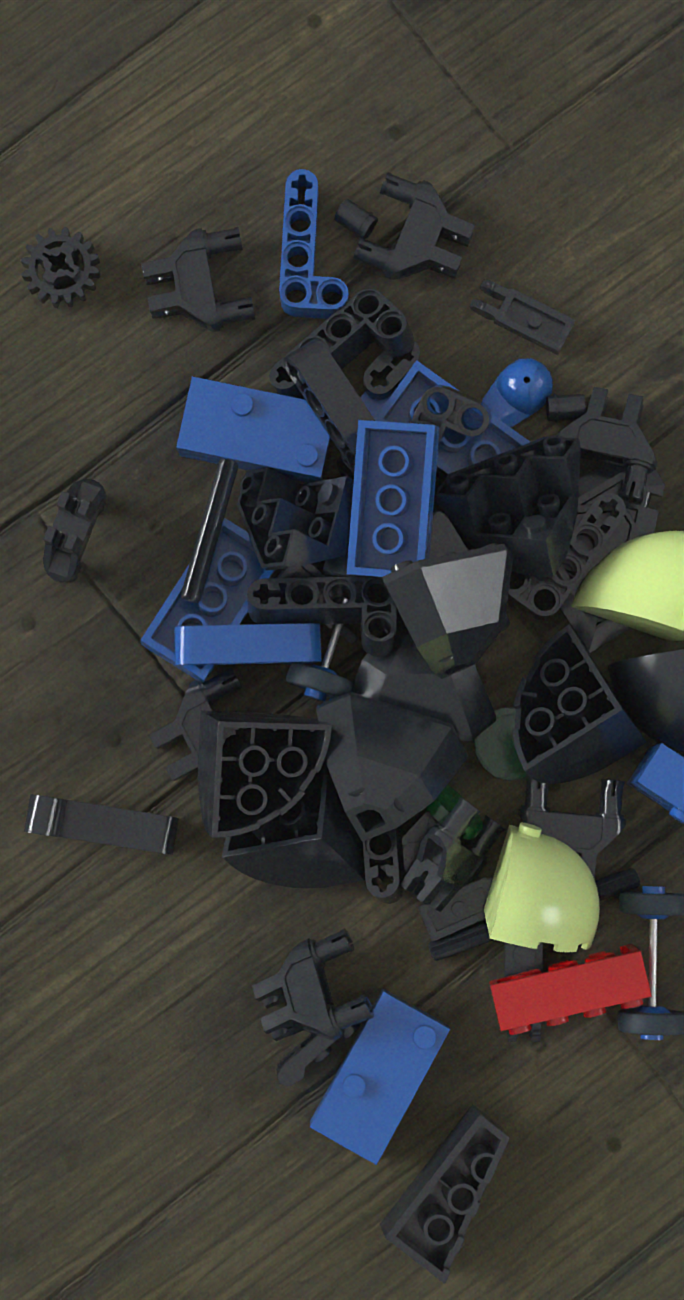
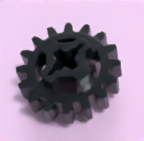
M67 227L63 228L61 235H56L53 228H49L48 238L44 239L39 234L35 235L38 242L36 247L26 245L25 248L31 256L21 258L23 267L28 269L22 272L21 275L25 282H30L27 288L31 294L39 292L38 299L41 303L44 304L51 298L54 308L59 307L61 300H65L69 307H73V298L78 297L83 302L87 300L84 294L85 289L96 290V286L91 279L101 277L100 270L93 267L100 263L98 254H91L95 249L91 241L83 244L84 237L81 232L78 231L72 238ZM79 254L84 258V272L76 266L79 261ZM65 263H66V265H67V267H68V269H69V270H67V269H66V270L59 269V270L56 272L55 269H54V267H53V265H54V266L58 265L59 267H63V266L65 265ZM39 264L45 269L42 282L38 277Z

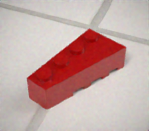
M631 943L620 946L621 954L615 955L614 952L605 953V951L589 954V957L585 958V963L578 964L577 960H567L549 966L548 972L541 973L540 969H533L489 981L501 1031L508 1030L510 1035L521 1034L532 1030L531 1024L546 1021L547 1026H555L568 1022V1016L583 1013L584 1017L588 1018L605 1014V1007L617 1004L621 1005V1009L643 1005V999L652 997L641 951Z

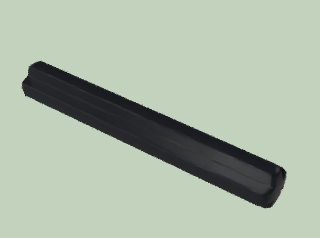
M221 458L217 466L181 592V598L188 602L199 603L201 601L238 471V463L230 459Z

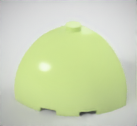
M663 531L633 538L611 550L597 566H594L581 583L571 607L668 641L684 640V531Z
M523 822L519 824V827L509 825L484 907L489 937L494 940L537 949L540 942L551 943L554 945L553 950L556 952H577L579 944H582L581 948L589 949L596 933L600 912L598 890L590 869L584 860L568 845L553 837L541 834V828Z

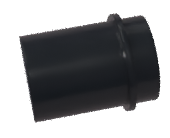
M346 199L340 205L334 217L336 222L353 232L357 238L363 237L365 239L369 237L378 222V218L373 215V212L366 211L349 199Z
M554 394L553 396H547V420L558 423V421L577 420L586 414L584 394Z

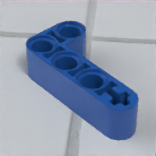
M305 169L292 172L288 176L285 186L279 286L282 309L289 316L328 319L349 301V293L346 284L338 278L314 276L319 191L316 176ZM303 186L307 187L305 191V205L299 204L298 192L300 187ZM297 220H303L309 223L310 226L307 230L298 232L293 230L291 225ZM295 255H302L308 260L302 267H294L289 264V260ZM293 290H300L306 295L304 300L299 303L290 302L286 297ZM329 292H336L341 295L342 300L335 305H330L324 302L322 298Z
M320 624L174 627L175 665L272 663L291 665L292 663L314 664L321 662Z

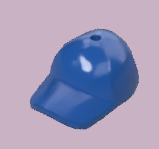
M532 358L518 359L509 364L499 374L482 402L488 405L492 415L512 428L546 404L547 396H551L553 390L551 373L538 360ZM525 378H528V379L530 380V382H529V383H525V382H524V379H525Z

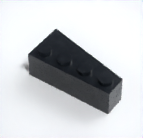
M473 1104L380 1223L387 1240L444 1284L451 1272L450 1267L456 1253L459 1254L463 1245L464 1235L471 1219L475 1217L480 1207V1199L487 1184H490L510 1139L502 1126Z

